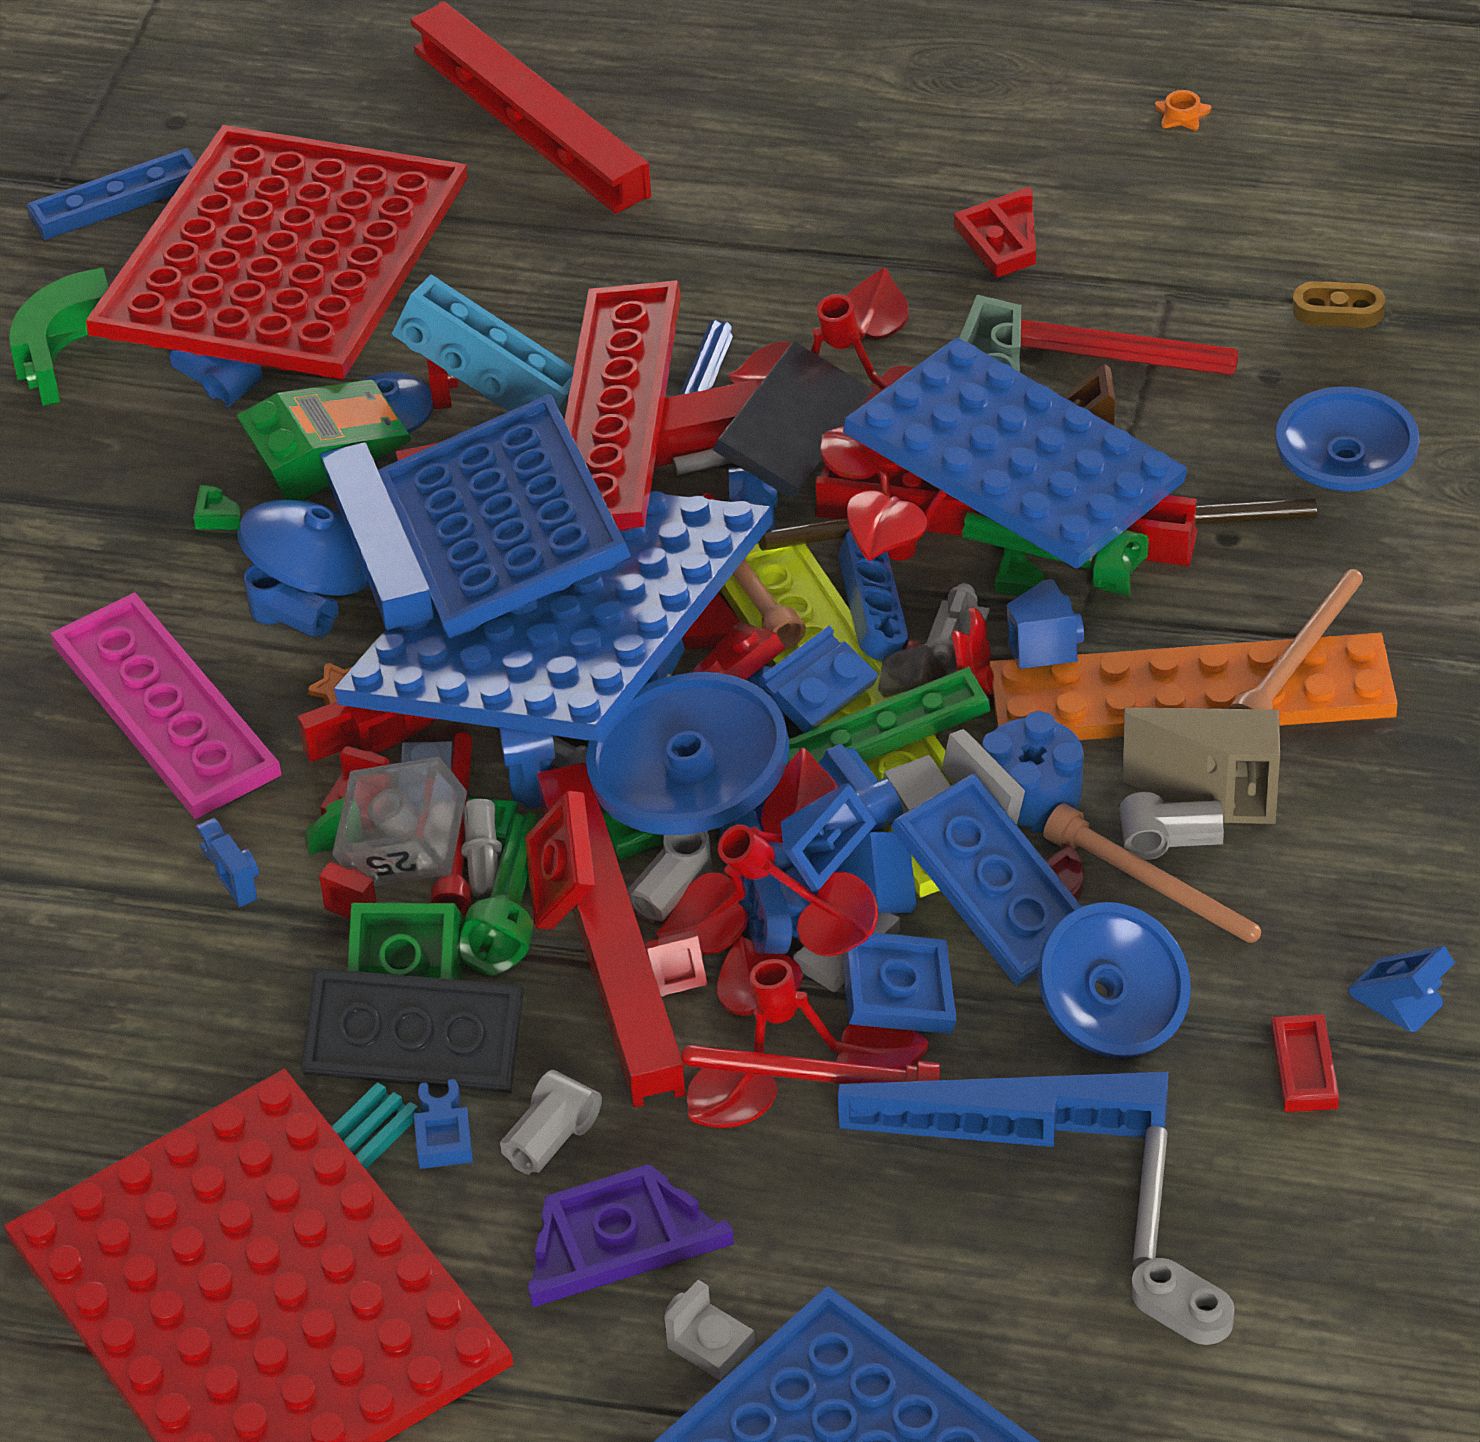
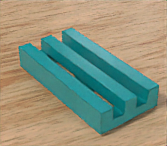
M378 1082L332 1126L353 1153L393 1112L397 1114L355 1155L365 1169L414 1122V1113H419L418 1106L411 1102L407 1105L403 1104L400 1095L395 1092L388 1095L386 1087ZM378 1105H380L366 1120H364Z

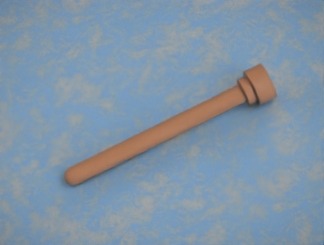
M744 559L732 575L763 616L762 629L776 633L786 648L785 650L796 646L805 635L806 626L794 609L778 605Z
M1350 569L1344 573L1258 687L1241 692L1228 709L1272 710V700L1361 585L1363 577L1358 570Z
M1062 803L1058 805L1048 818L1043 836L1061 848L1070 845L1074 849L1080 846L1245 942L1254 943L1260 938L1261 929L1256 923L1089 829V822L1084 820L1083 813L1068 804Z

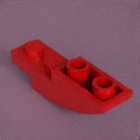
M337 702L298 716L303 750L310 763L341 752L345 746H357L358 749L363 751L381 752L415 735L437 720L435 718L338 705Z

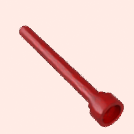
M458 732L453 738L443 871L442 876L431 887L430 903H455L465 917L471 906L472 891L463 878L464 856L462 855L461 847L465 843L466 835L462 806L466 805L469 797L473 740L469 733Z
M688 1045L681 1052L682 1062L691 1067L837 1084L939 1081L940 1072L939 1063L917 1060L916 1065L906 1064L904 1070Z

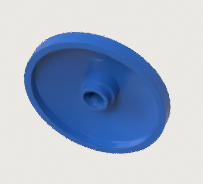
M711 672L684 673L662 678L644 685L599 742L589 740L586 765L592 789L598 802L613 818L631 828L647 833L687 835L709 831L729 824L760 805L773 792L785 772L789 759L790 744L782 712L776 702L764 690L751 682L732 675Z

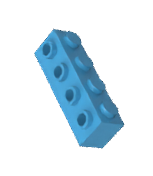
M432 274L410 295L391 335L405 343L411 350L422 354L443 368L449 375L460 379L483 394L487 400L498 404L507 411H512L551 393L563 417L567 409L574 367Z

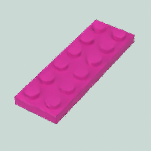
M135 592L50 633L53 647L194 819L282 776L279 761Z

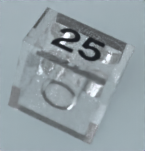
M440 757L350 771L332 855L342 867L359 870L367 877L372 878L374 886L451 875L467 790Z

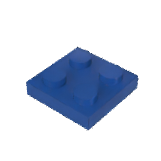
M873 933L863 944L841 954L848 1022L850 1025L944 1034L952 1033L957 1020L946 940Z

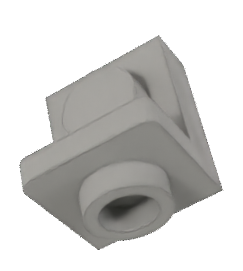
M697 1280L685 1294H677L665 1311L664 1320L668 1349L720 1381L755 1344L754 1330L710 1304L709 1287L700 1280Z

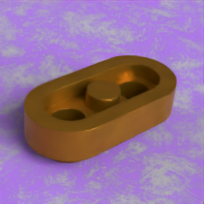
M1307 282L1297 287L1294 291L1292 310L1294 316L1299 321L1310 326L1367 328L1378 324L1383 319L1385 295L1379 288L1369 284Z

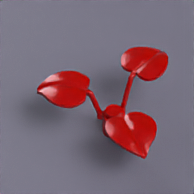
M885 267L865 279L846 296L834 294L825 297L819 302L817 314L820 327L813 330L814 341L811 352L819 356L822 341H825L835 349H846L853 345L869 380L873 383V385L869 386L872 388V391L865 403L913 369L909 366L897 365L886 371L882 378H880L876 374L860 341L865 335L872 339H883L892 336L903 328L909 318L907 300ZM786 341L775 342L757 350L740 368L729 374L730 382L737 384L756 380L759 387L792 343Z
M844 427L832 429L822 434L821 458L832 472L841 477L859 480L870 478L876 474L880 479L881 493L876 491L859 493L850 499L847 506L846 517L853 539L867 561H871L887 551L889 559L903 561L912 558L916 553L918 539L929 529L930 520L947 496V493L939 490L925 513L911 502L900 501L897 496L891 498L889 475L885 469L895 467L898 464L844 434Z
M801 748L789 761L780 782L766 798L761 815L764 832L757 827L750 829L745 825H735L727 829L721 836L718 843V854L728 864L724 871L730 877L722 873L710 872L701 875L691 882L678 904L672 909L666 922L656 932L658 938L694 930L698 935L702 955L714 954L727 949L740 937L748 922L747 912L739 903L746 895L741 875L746 879L754 880L764 878L769 874L811 903L800 914L797 931L804 947L812 953L824 957L838 956L863 944L873 934L878 921V905L872 890L859 877L846 872H835L818 890L816 895L775 865L774 849L768 842L783 844L781 821L837 788L834 779L806 749Z
M740 936L734 942L723 962L717 983L719 1002L724 1009L735 1015H755L754 1052L764 1053L766 1021L775 1024L784 1023L794 1016L797 1008L802 1010L828 1048L834 1053H840L836 1062L905 1070L906 1064L914 1065L927 1052L928 1040L913 1030L849 1025L843 1031L842 1042L837 1041L808 1003L807 994L805 992H798L803 982L802 970L794 959L785 954H759L756 952L752 941ZM702 1068L694 1076L688 1087V1119L696 1124L711 1128H731L750 1123L762 1116L772 1106L777 1094L776 1081L768 1075Z

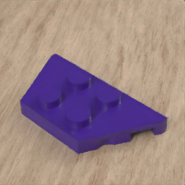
M650 1164L545 1196L542 1212V1231L538 1234L536 1243V1263L533 1278L529 1280L528 1286L530 1303L532 1307H536L733 1245V1230L730 1224L723 1219L717 1223L699 1210L698 1200L683 1189L671 1186L668 1178Z

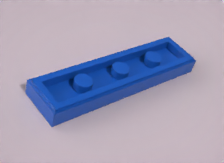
M185 148L26 204L28 215L42 238L47 240L174 195L197 161L190 150Z

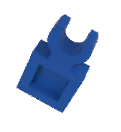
M215 818L196 825V830L203 839V842L199 843L203 854L215 865L217 877L240 908L257 900L254 878L259 876V870L250 851L247 848L240 851L229 834L225 835Z
M455 1079L448 1080L449 1091L441 1098H434L429 1095L427 1083L419 1085L418 1095L422 1113H414L419 1169L473 1162L467 1107L459 1108L461 1101L459 1087Z

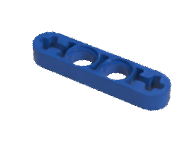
M848 531L838 551V560L858 644L861 650L873 659L882 662L896 661L908 639V632L888 552L886 551L871 561H867L853 539L851 532Z
M755 809L743 817L719 827V839L727 829L735 825H745L750 829L757 827L762 831ZM771 874L754 880L746 879L741 875L746 895L739 902L747 912V926L756 952L759 954H786L792 940V920L779 880Z

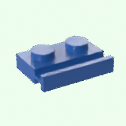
M830 626L765 672L757 684L762 690L766 689L774 697L773 700L803 733L818 728L871 688L879 676L845 641L840 643L832 635L834 630Z

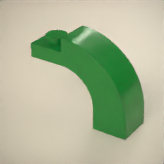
M103 267L75 273L43 287L21 306L13 319L9 341L17 380L27 378L29 390L39 389L42 406L60 402L53 369L54 360L66 345L74 340L88 336L86 319L109 288Z

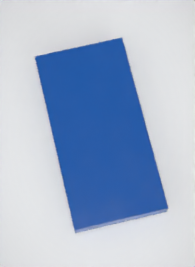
M973 773L893 821L891 829L1015 986L1038 973L1039 958L1046 938L1062 919L1082 906L977 775Z

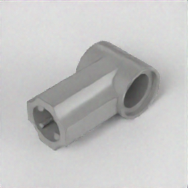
M1138 792L1127 796L1120 804L1119 812L1124 848L1144 860L1156 859L1162 856L1169 847L1223 844V811L1221 801L1219 800L1164 803L1159 795L1151 792Z
M707 831L687 835H664V848L627 890L632 907L638 917L652 924L657 920L663 921L678 904L689 884L701 875L712 872L710 840Z
M548 1071L535 1087L530 1108L501 1140V1153L508 1158L515 1169L527 1175H530L531 1172L539 1173L572 1133L580 1136L591 1128L602 1105L601 1094L558 1071Z

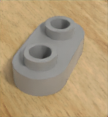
M1150 1259L1141 1263L1135 1269L1132 1276V1299L1142 1312L1198 1344H1215L1229 1336L1234 1325V1304L1226 1292L1169 1259ZM1161 1280V1281H1166V1282H1165V1283H1156V1282H1154V1281ZM1208 1306L1213 1310L1204 1311L1199 1309V1307Z

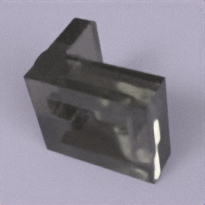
M924 644L907 650L897 651L883 658L878 691L883 697H889L910 691L949 674L929 646Z

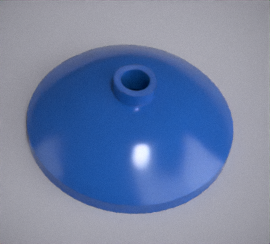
M1331 387L1308 393L1292 402L1283 411L1278 420L1275 442L1281 460L1300 478L1329 490L1357 492L1383 486L1403 475L1416 459L1419 448V431L1412 415L1394 399L1364 388Z
M274 500L257 505L243 515L237 532L240 547L259 569L276 580L303 591L322 595H348L359 592L369 585V582L364 580L343 519L336 511L313 502Z
M1101 902L1083 906L1068 914L1052 929L1041 950L1038 964V980L1045 1007L1060 1030L1068 1038L1088 1051L1112 1058H1130L1144 1055L1171 1038L1184 1020L1191 994L1190 974L1185 957L1170 932L1159 921L1142 910L1114 902ZM1095 983L1105 987L1107 997H1102L1097 993Z

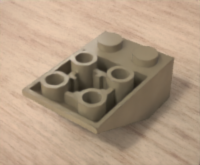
M1125 707L1123 783L1146 792L1154 793L1173 803L1219 800L1222 804L1223 823L1276 824L1280 764L1279 710Z

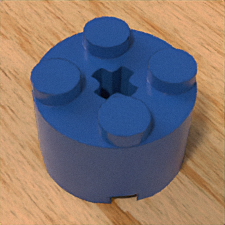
M1035 711L1028 714L1026 718L1009 721L985 735L983 749L1025 790L1017 825L1031 826V832H1044L1048 818L1058 805L1066 803L1076 810L1079 809L1083 793V747L1078 737L1066 726L1055 722L1051 714Z

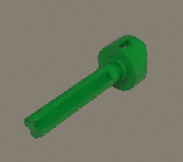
M967 513L964 519L965 526L962 530V538L1064 562L983 514ZM1124 530L1080 566L1082 568L1093 569L1094 589L1131 598L1130 575L1148 557V536Z
M528 812L524 817L518 813L512 816L491 897L479 900L470 906L460 933L461 957L472 969L486 975L495 976L516 965L525 957L530 947L534 931L533 921L520 904L528 876L525 836L535 827L537 816L531 812ZM480 947L486 950L485 952L481 951L478 953Z

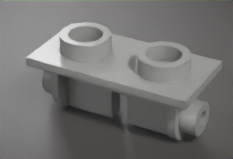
M959 584L950 590L948 601L942 600L918 671L942 676L956 672L957 662L951 632L961 631L969 635L971 622L969 607L979 610L985 622L989 614V608L977 606V596L971 585Z

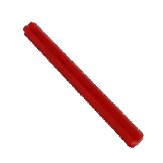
M1021 319L1020 347L1230 376L1235 374L1238 366V350L1231 347Z

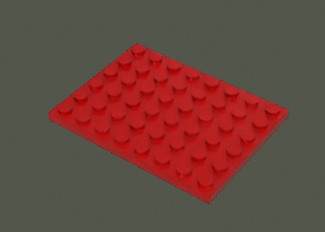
M222 125L86 319L88 335L108 338L112 341L143 344L153 348L189 352L198 356L206 355L240 361L242 363L275 367L284 371L292 370L320 375L325 378L344 379L467 181V164Z
M285 1068L4 1225L9 1241L153 1442H385L514 1365L512 1352Z

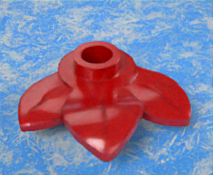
M969 607L968 610L971 618L969 635L961 631L951 632L957 662L956 672L970 667L989 700V695L994 694L992 682H994L995 677L990 666L992 654L989 640L986 638V622L979 610Z

